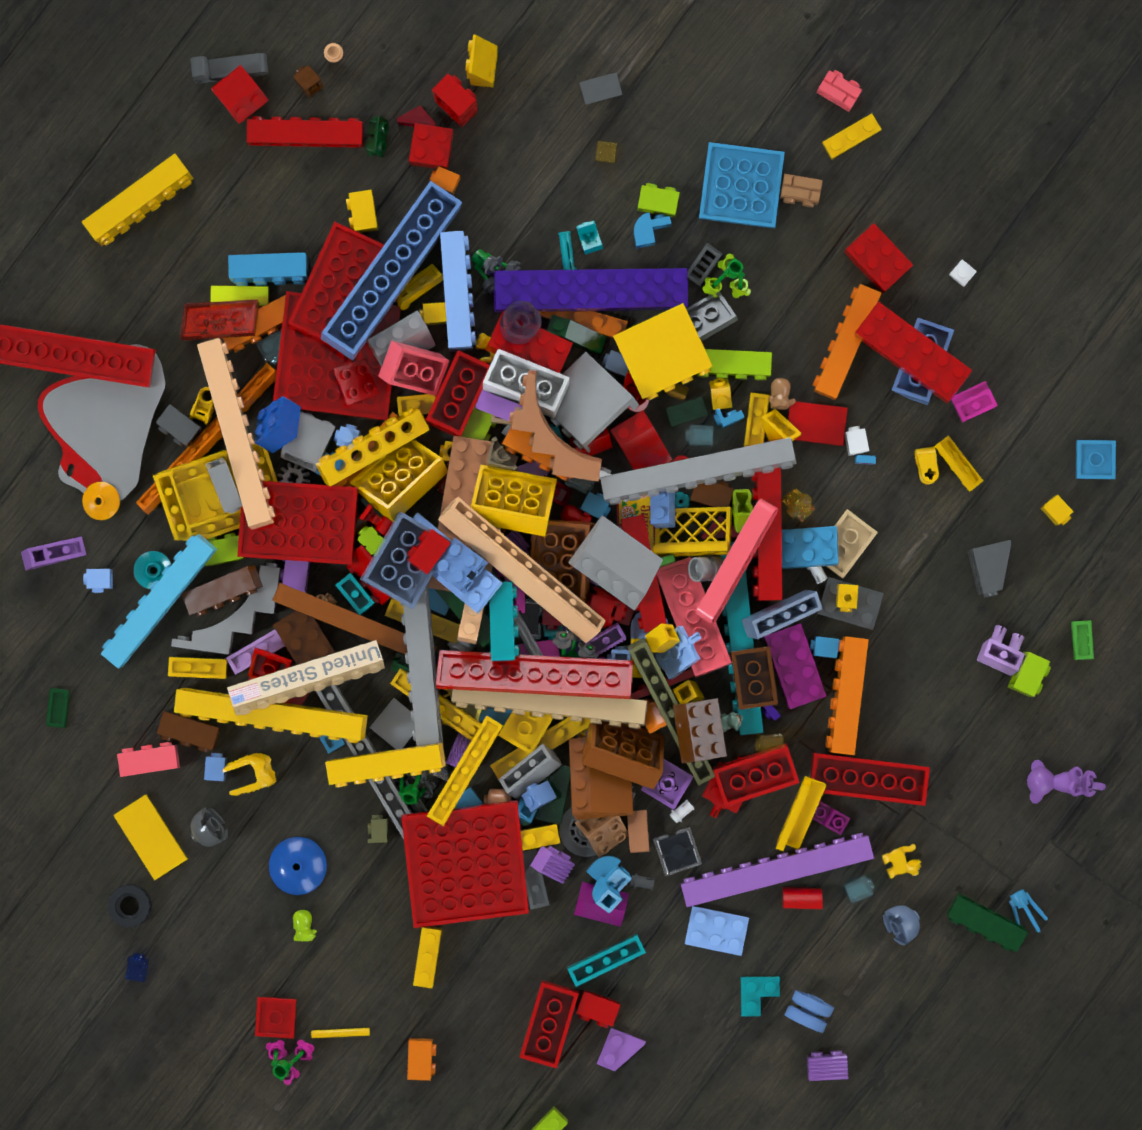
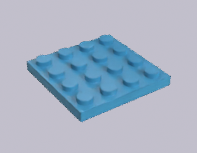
M709 142L699 219L775 229L785 152Z

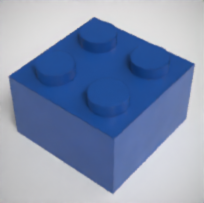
M282 396L265 409L260 410L257 415L255 444L274 453L295 439L298 434L301 406Z

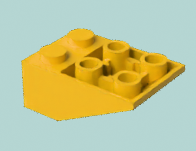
M473 35V40H469L468 43L469 59L466 60L467 79H470L471 85L494 87L498 47L477 35Z

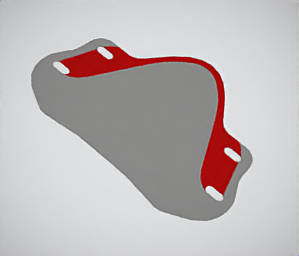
M137 344L131 345V346H137V347L148 348V347H145V346H142V345H137ZM156 353L150 388L72 376L48 386L41 393L38 399L40 417L63 450L58 470L59 478L62 482L79 489L83 494L91 484L106 482L116 488L120 501L136 487L139 481L142 454L151 421L165 389L163 368ZM69 464H73L74 470L72 476L68 477V466ZM97 498L96 500L97 504L99 505L102 502L101 498Z

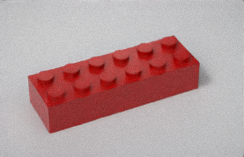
M877 302L855 331V336L947 404L972 373L969 367L880 302Z
M812 753L809 778L826 784L824 794L925 806L930 767Z

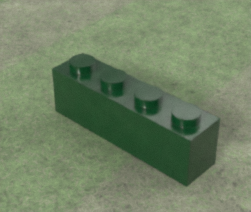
M960 893L956 894L947 911L949 920L956 925L961 923L967 926L966 929L968 931L984 935L983 938L991 943L996 941L1001 944V948L1008 952L1012 950L1018 952L1028 933L1027 928Z

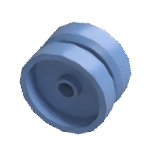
M795 990L792 1000L801 1008L789 1005L784 1015L797 1023L823 1033L827 1023L818 1015L831 1017L834 1007L812 994Z

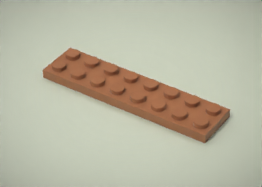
M459 436L453 437L441 514L457 497L471 507L480 465L487 466L491 446L490 441ZM439 521L438 530L450 540H453L455 537L474 551V549ZM431 577L428 588L451 592L435 577Z

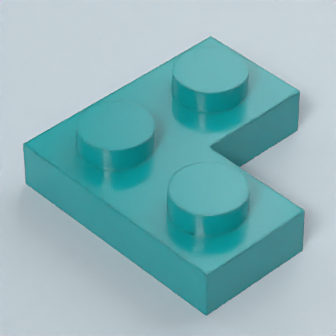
M779 976L740 977L741 1016H761V997H780Z

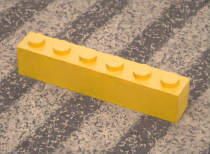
M442 743L331 759L325 762L329 785L335 784V787L347 786V782L353 781L354 784L366 783V779L372 778L373 782L385 780V776H392V779L403 777L405 773L416 776L421 775L422 771L425 770L435 773L440 772L441 768L446 766Z

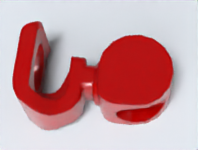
M370 504L359 517L362 521L373 523L375 525L374 529L384 536L393 523L385 516H378Z

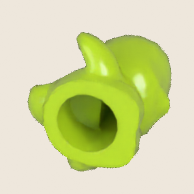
M298 910L294 913L293 928L296 930L293 938L294 941H313L316 937L317 930H311L312 915L309 911Z

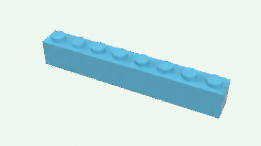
M201 534L195 537L192 535L185 543L187 547L183 552L180 550L173 558L175 562L172 566L168 565L161 573L163 577L160 581L156 580L151 585V592L139 600V607L136 610L133 609L126 616L127 622L124 625H119L114 631L115 637L112 640L108 639L102 646L104 650L101 655L118 669L126 664L217 551V548Z

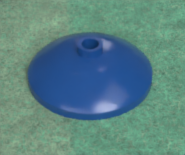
M292 837L282 841L273 850L269 860V872L273 882L282 891L293 895L306 894L316 889L323 881L327 871V861L323 850L317 843L305 837ZM295 863H298L300 865L299 870H295L293 868V865Z

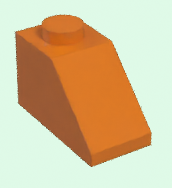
M649 698L643 699V701L648 703L645 727L648 732L652 733L666 726L667 724L653 698L650 700Z

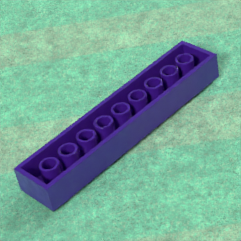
M687 268L495 271L493 274L494 312L669 310L684 303L685 308L688 307Z

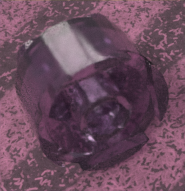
M517 301L508 306L500 319V330L503 338L514 344H525L532 341L541 327L539 311H537L534 305L526 301ZM518 320H521V323L523 324V326H521L519 323H517V321H518Z

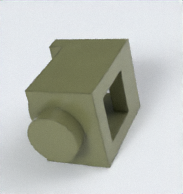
M372 815L371 823H368V835H371V838H368V843L388 842V818H383V815Z

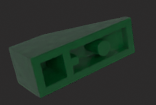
M556 315L551 316L547 329L548 332L572 342V347L601 355L606 336Z

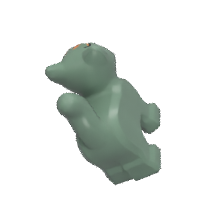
M736 712L720 715L723 732L731 728L738 730L743 721L742 715Z

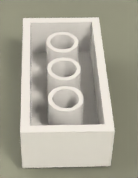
M498 349L483 381V390L519 404L521 394H525L526 389L525 386H522L524 375H528L529 370L537 371L536 392L543 415L554 419L568 389L570 378Z

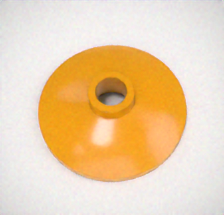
M106 482L91 484L83 495L84 510L90 517L96 520H107L113 517L120 506L118 491L114 486ZM97 498L102 500L100 505L96 502Z

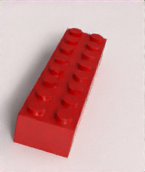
M781 467L774 468L773 472L762 473L760 471L755 472V475L752 476V481H755V488L752 489V501H755V505L760 499H763L778 508L776 517L753 555V558H756V566H753L752 569L753 577H756V585H753V597H756V601L782 600Z

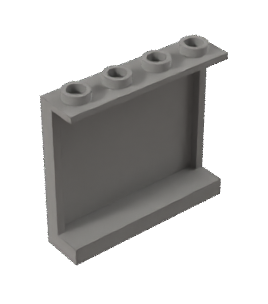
M585 352L562 374L570 378L569 386L555 418H550V420L557 427L561 425L563 427L561 431L568 438L572 436L575 439L573 443L580 450L584 448L589 453L588 444L628 406L635 410L639 404L624 387Z

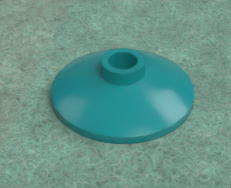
M146 552L135 562V579L141 586L150 589L156 580L160 581L163 577L161 574L168 565L172 566L168 557L160 552ZM152 567L157 568L156 574L151 573Z

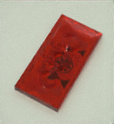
M240 300L184 304L180 338L181 340L255 336L259 301Z

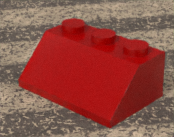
M361 545L354 551L353 565H346V567L352 574L356 573L361 578L373 556L366 547ZM358 580L364 589L369 588L372 592L370 597L376 604L381 603V605H384L391 599L390 596L362 580Z

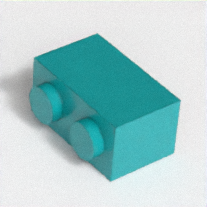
M352 573L336 584V587L359 615H363L376 604Z

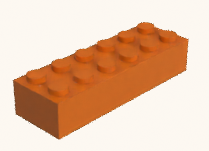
M845 636L839 640L838 652H840V656L835 661V671H838L837 679H833L832 690H835V697H831L830 709H833L832 717L828 718V728L831 730L830 736H826L825 747L828 748L829 752L855 755L869 639Z

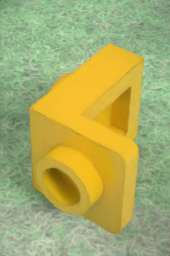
M717 378L714 381H710L713 410L732 408L728 379Z

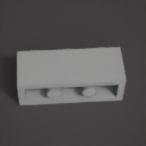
M542 744L499 778V781L508 795L519 800L522 797L521 795L527 792L526 788L534 783L539 784L562 764L555 752Z

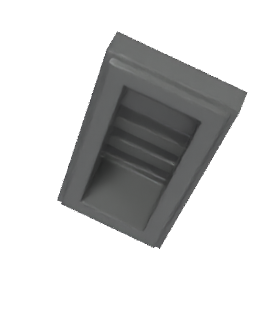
M707 243L687 271V278L701 286L723 253ZM706 251H709L711 254L716 256L715 259L708 256L706 254ZM703 257L711 262V265L709 266L703 262L701 258ZM700 264L701 266H703L705 269H707L706 272L702 271L696 265ZM695 270L702 275V278L700 279L691 272Z

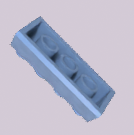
M917 318L914 328L947 351L954 330ZM899 369L892 391L908 399L928 405L932 392Z

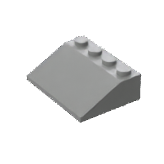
M601 516L568 563L635 610L646 595L663 559L607 518Z

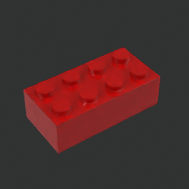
M503 311L485 350L496 354L497 350L500 349L560 373L573 343Z
M458 350L425 419L426 423L450 435L461 437L481 394L483 381L490 365Z
M787 743L713 767L725 807L800 783Z
M541 981L519 1058L557 1069L579 991L547 981Z

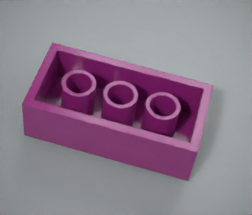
M801 623L763 637L766 647L770 646L772 664L788 709L826 697Z

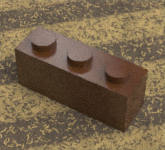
M163 711L157 734L161 735L163 740L172 742V739L180 741V745L190 747L193 744L198 746V750L209 753V750H215L221 727Z

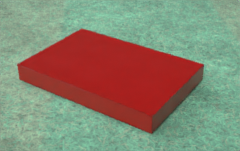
M795 402L792 406H789L788 421L801 432V436L796 438L795 441L843 446L848 408Z

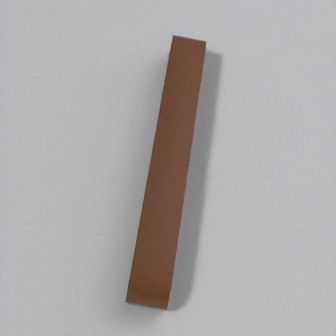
M279 582L272 601L370 641L376 640L378 644L402 654L408 652L407 645L404 644L403 632Z

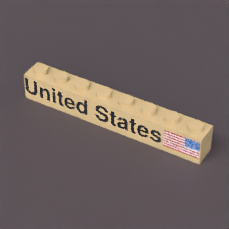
M375 640L227 687L236 716L246 715L252 710L264 709L277 702L283 703L293 697H302L312 691H321L331 685H340L350 679H359L368 673H377L384 669L385 666L377 641Z

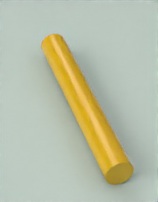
M370 1028L312 1030L311 1035L312 1038L370 1036Z

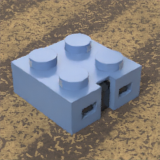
M454 537L432 570L465 594L474 582L472 579L476 574L480 575L488 562Z

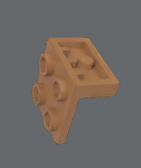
M619 816L580 819L575 823L588 839L599 858L629 836Z

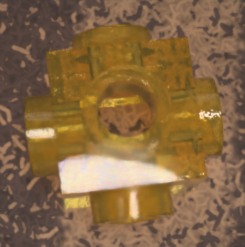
M796 488L781 500L787 507L786 513L792 519L797 518L801 522L815 510L811 504L813 501L811 497L806 493L802 494Z

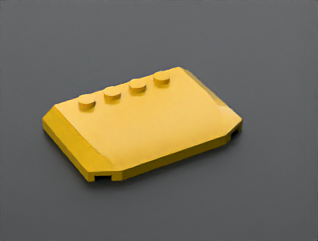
M252 444L253 451H257L260 462H257V465L263 471L265 477L263 481L278 482L268 451L257 444ZM227 450L153 475L174 540L187 541L192 535L195 537L199 534L205 539H209L239 528L241 507H239V511L231 514L224 512L205 466L206 463L223 457L238 491Z

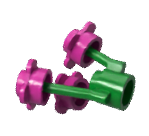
M278 1040L275 1043H267L266 1049L269 1050V1058L273 1059L271 1063L273 1074L276 1078L284 1081L286 1085H290L294 1078L300 1076V1072L293 1067V1064L298 1059L309 1061L313 1058L314 1046L305 1043L303 1040H298V1046L295 1049L296 1056L291 1061L279 1060L287 1056L288 1053L284 1048V1041Z

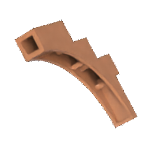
M529 370L528 375H524L522 386H525L526 389L525 394H521L519 405H522L523 408L515 407L514 412L510 411L509 423H512V429L535 433L531 434L529 446H533L532 452L555 455V457H551L549 468L553 469V475L599 481L602 459L577 451L566 444L551 429L538 402L536 392L537 371Z

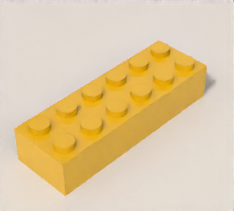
M173 154L83 220L82 223L97 243L101 246L104 244L107 246L115 240L114 237L116 235L127 232L131 224L142 221L146 217L145 214L147 212L157 210L161 206L160 203L162 201L172 199L176 195L177 190L188 187L194 178L177 155Z

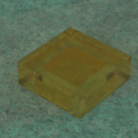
M598 141L596 161L615 163L617 143Z

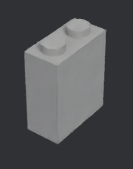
M300 412L297 437L283 446L281 458L316 472L317 467L315 464L320 462L319 459L324 456L334 436L335 426L329 421H321L315 418L310 413Z
M224 458L206 463L205 466L224 512L231 514L239 511V507L243 505Z

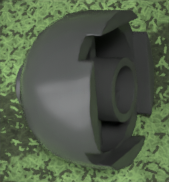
M205 807L191 820V837L195 842L203 846L212 847L227 839L228 830H224L221 825L225 823L222 817L214 809L210 808L207 810V807Z

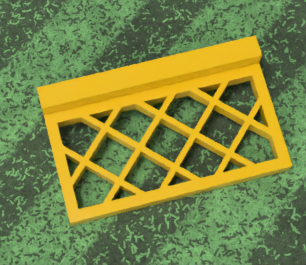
M731 507L675 509V521L681 526L675 535L668 528H655L653 553L659 557L670 554L674 556L728 555L732 548ZM720 512H726V519L720 524L715 517ZM683 513H687L691 518L682 525L677 519ZM701 513H707L710 517L701 525L696 518ZM714 520L719 527L710 534L705 527ZM695 521L700 527L692 535L686 528ZM723 529L726 532V541H717L714 536ZM685 530L691 537L686 542H680L677 537ZM704 530L709 537L704 542H699L695 537ZM667 531L672 538L667 543H660V536Z

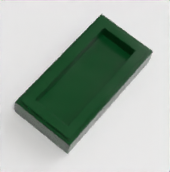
M50 688L46 726L66 728L70 690Z

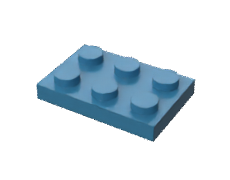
M837 526L782 530V569L839 565Z

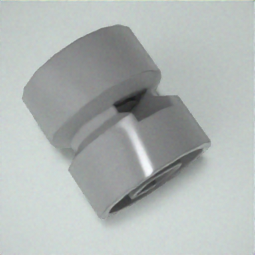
M719 556L692 558L688 566L690 578L695 582L713 581L723 564V560Z

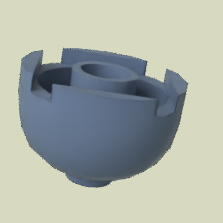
M897 905L885 911L883 915L884 924L889 933L893 931L896 936L893 939L897 943L906 945L918 935L920 917L915 910L907 906Z

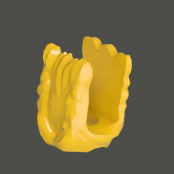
M254 753L228 763L223 768V773L250 764L254 768L257 779L255 783L229 791L230 795L238 796L242 793L255 792V790L273 785L276 782L275 771L271 767L270 756Z

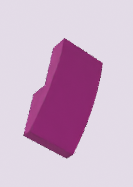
M821 801L812 818L839 835L842 834L850 820L847 816Z

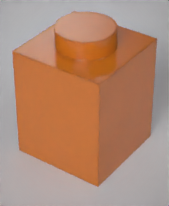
M438 167L437 171L433 170L430 181L452 196L461 179L460 175L442 167Z

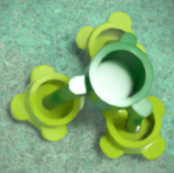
M727 254L724 260L718 262V267L724 271L718 279L710 277L705 279L703 291L714 298H718L716 294L722 289L721 281L726 276L732 279L739 278L730 283L734 298H739L743 295L749 296L751 290L748 288V281L743 279L745 276L742 272L743 264L734 258L732 254Z

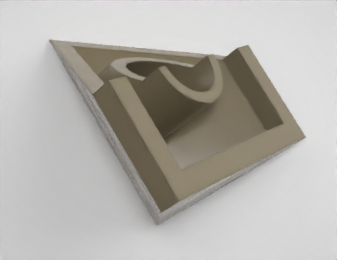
M492 438L487 466L518 471L517 466L511 461V458L499 444L497 438Z

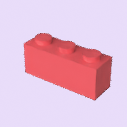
M172 742L160 743L158 748H153L152 745L141 746L139 751H134L133 748L122 749V753L117 754L120 777L180 768L177 745H172Z

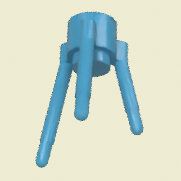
M1024 889L1010 895L1011 901L1009 903L1013 910L1015 922L1020 924L1016 906L1018 909L1024 908L1036 931L1040 932V928L1027 905L1030 903L1044 920H1048V918L1032 900L1029 893H1025Z

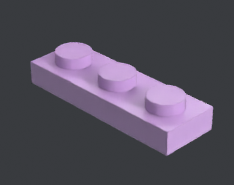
M276 630L271 631L226 658L235 675L250 667L255 647L272 653L285 647Z

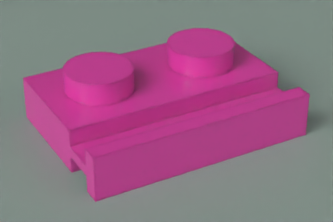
M986 381L952 398L962 423L998 406Z

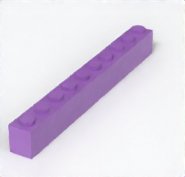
M863 833L851 835L852 839L844 840V837L834 839L833 844L826 845L825 842L815 844L814 849L807 850V847L796 849V853L791 855L788 852L777 854L775 859L770 860L769 857L758 859L759 863L751 865V862L739 864L740 868L732 869V867L723 868L721 873L714 874L712 871L702 874V878L695 879V876L683 879L684 882L680 883L686 907L874 859L868 835H863Z

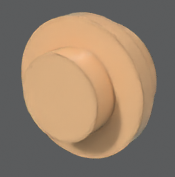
M328 44L324 49V56L329 62H338L343 57V49L339 44Z

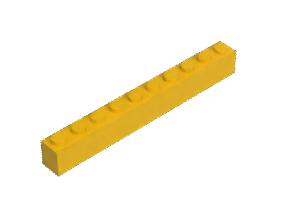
M183 687L176 690L174 712L180 713L181 717L190 718L194 715L199 716L198 719L200 720L214 718L219 723L234 721L235 725L239 726L253 724L254 728L265 729V726L273 727V731L283 732L286 729L291 730L292 734L299 735L306 732L310 733L309 736L311 737L325 735L331 740L345 738L350 743H359V741L365 739L368 715L278 702L269 705L267 708L252 710L246 715L236 716L229 694Z

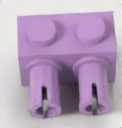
M996 625L992 637L983 643L977 661L1012 676L1019 671L1025 655L1019 651L1024 637L1021 635L1019 638V634L1013 633L1009 646L1002 644V640L1007 629L1003 627L1001 630L1002 626Z

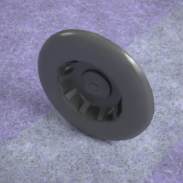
M571 807L563 815L560 822L559 833L561 841L575 855L582 857L594 856L596 853L588 839L577 826H572L574 821L577 822L579 820H576L573 816ZM571 829L575 830L574 835L571 834ZM582 841L587 842V845L581 844Z

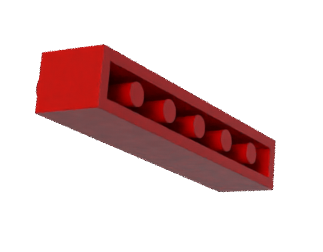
M254 116L252 119H247V144L249 146L363 148L364 125L357 118H349L348 121H340L339 118H329L328 121H321V118L316 117L309 118V120H302L300 117H291L290 120H283L282 117H271V120H264L263 117Z
M644 514L621 519V524H618V527L651 550ZM655 575L646 595L635 609L640 611L641 618H638L639 629H643L644 633L652 631L660 624H667L657 575Z

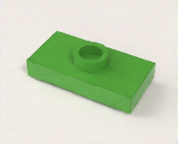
M1091 620L1071 622L1074 660L1094 659Z

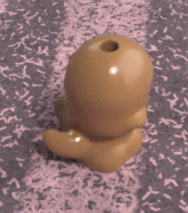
M777 378L771 383V396L769 397L771 408L785 410L796 402L795 399H788L791 388L788 380Z

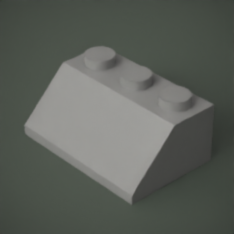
M418 311L367 340L368 346L381 367L391 341L426 350L436 346L428 327Z

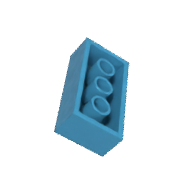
M306 253L228 255L229 279L236 286H248V283H255L256 286H266L267 282H274L275 285H286V282L302 285L305 284V281H308L310 276L309 257Z

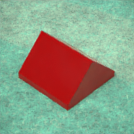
M255 647L248 676L258 678L293 666L294 660Z

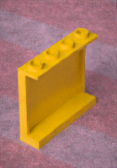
M684 303L613 336L642 399L647 398L649 401L657 397V392L663 389L666 393L676 388L674 384L680 381L682 384L692 381V376L697 373L702 376L711 372L709 368L712 367V364Z

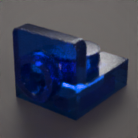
M133 953V956L130 955L127 958L128 966L125 979L145 982L149 958H144L145 955L140 953Z

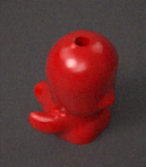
M574 505L565 506L561 512V519L566 521L590 522L593 517L587 512L583 513L581 509Z

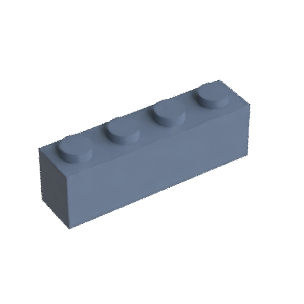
M804 590L741 620L747 637L759 639L822 610L817 591Z

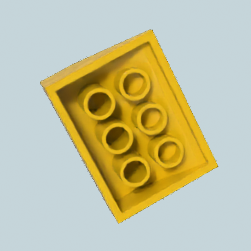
M413 439L369 464L350 482V485L358 487V493L383 516L393 522L399 512L405 513L448 473V470L440 456Z
M480 465L471 508L494 527L546 536L557 479Z

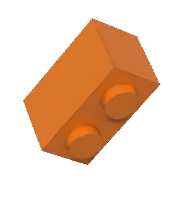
M409 1039L407 1080L431 1081L432 1075H435L436 1064H432V1056H436V1044H433V1039Z

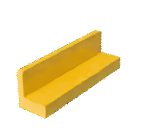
M804 776L777 840L776 849L784 851L786 845L796 849L800 848L826 788L825 783Z

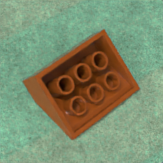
M549 520L546 536L532 534L530 557L585 602L589 600L591 579L568 562L593 529L595 523Z
M602 721V724H589L583 749L582 764L644 787L655 788L663 774L664 735L655 732L649 733L647 729L641 727L640 729L629 728V724L621 723L620 727L611 726L609 722Z
M586 738L569 739L572 814L575 819L634 815L632 782L582 764Z

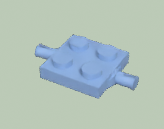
M678 626L675 628L680 642L665 653H655L659 668L665 671L668 679H674L700 660L694 648V643L702 638L699 636L700 633L696 632L689 637L684 627Z

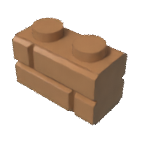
M784 174L780 199H784L783 202L787 204H795L796 201L802 202V206L814 207V205L819 203L822 180Z

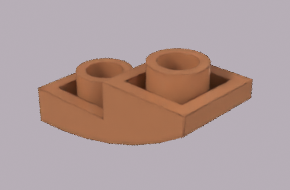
M647 810L633 811L634 815H627L630 852H650Z

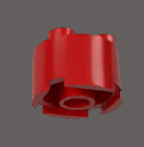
M593 586L591 589L595 591L593 594L590 593L586 604L606 620L602 629H605L607 626L611 627L614 616H611L613 608H617L619 599L605 589Z

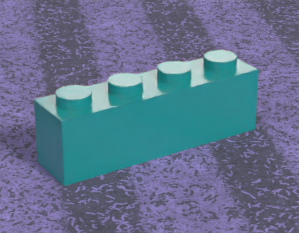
M502 582L503 584L489 600L492 662L515 661V656H519V645H515V637H518V625H514V617H518V608L514 606L513 599L517 598V586H513V582Z
M636 933L568 966L567 969L577 987L645 954L646 951Z

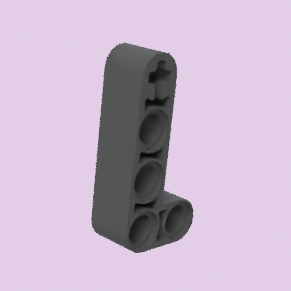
M265 53L210 60L205 56L190 59L192 79L195 83L221 81L239 65L245 69L250 77L269 74L267 55Z

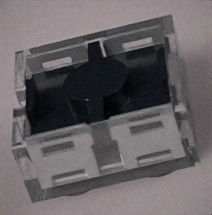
M690 826L675 831L676 834L672 836L665 834L653 838L665 876L702 864Z

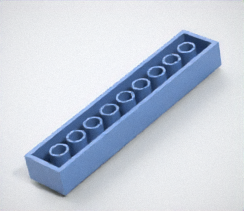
M430 181L323 330L321 339L351 360H354L440 239V232H445L461 209L462 202Z

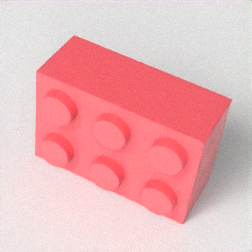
M391 341L378 377L391 385L436 396L450 360L437 352Z

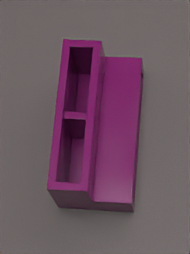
M582 882L574 915L621 927L629 893L620 891L621 902L608 913L598 906L592 897L595 885Z

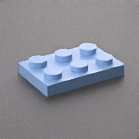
M692 906L684 944L742 956L749 917Z

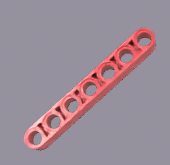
M763 499L756 503L696 610L697 616L711 624L716 622L776 517L777 507Z

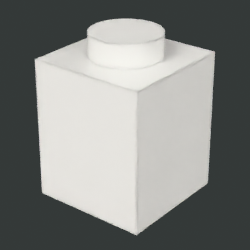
M860 426L848 428L849 431L844 434L848 456L869 452L865 428L860 429Z

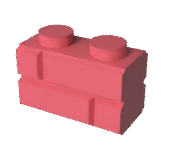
M829 70L816 93L850 112L862 89L859 88L860 85L857 82L845 80L843 78L844 75L839 71L834 70L832 72Z

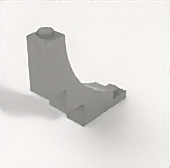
M266 562V566L261 565L259 577L263 587L258 588L257 593L250 595L234 614L212 627L193 631L192 641H189V637L178 636V639H172L171 646L231 655L234 632L253 634L256 612L276 614L277 602L272 601L280 582L281 568H277L278 564Z

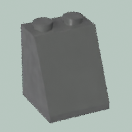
M1011 540L967 550L978 595L983 594L984 598L998 595L997 591L1003 589Z

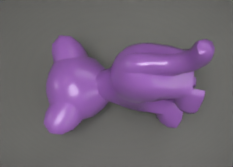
M1035 760L1032 763V771L1027 778L1032 803H1039L1043 796L1052 789L1071 794L1072 796L1085 795L1091 797L1096 793L1094 790L1102 791L1106 788L1105 784L1093 781V778H1097L1093 771H1086L1083 774L1082 769L1074 767L1069 772L1053 775L1040 760Z

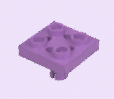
M663 759V774L660 781H658L654 789L643 786L641 790L674 810L693 776Z

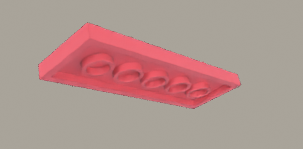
M688 557L659 568L656 575L676 628L683 626L689 637L696 632L700 633L699 636L702 637L694 643V648L700 657V660L691 666L696 678L731 665L732 662L717 623L711 624L696 615V610L705 596V592L701 582H695L690 578L688 566L692 558Z

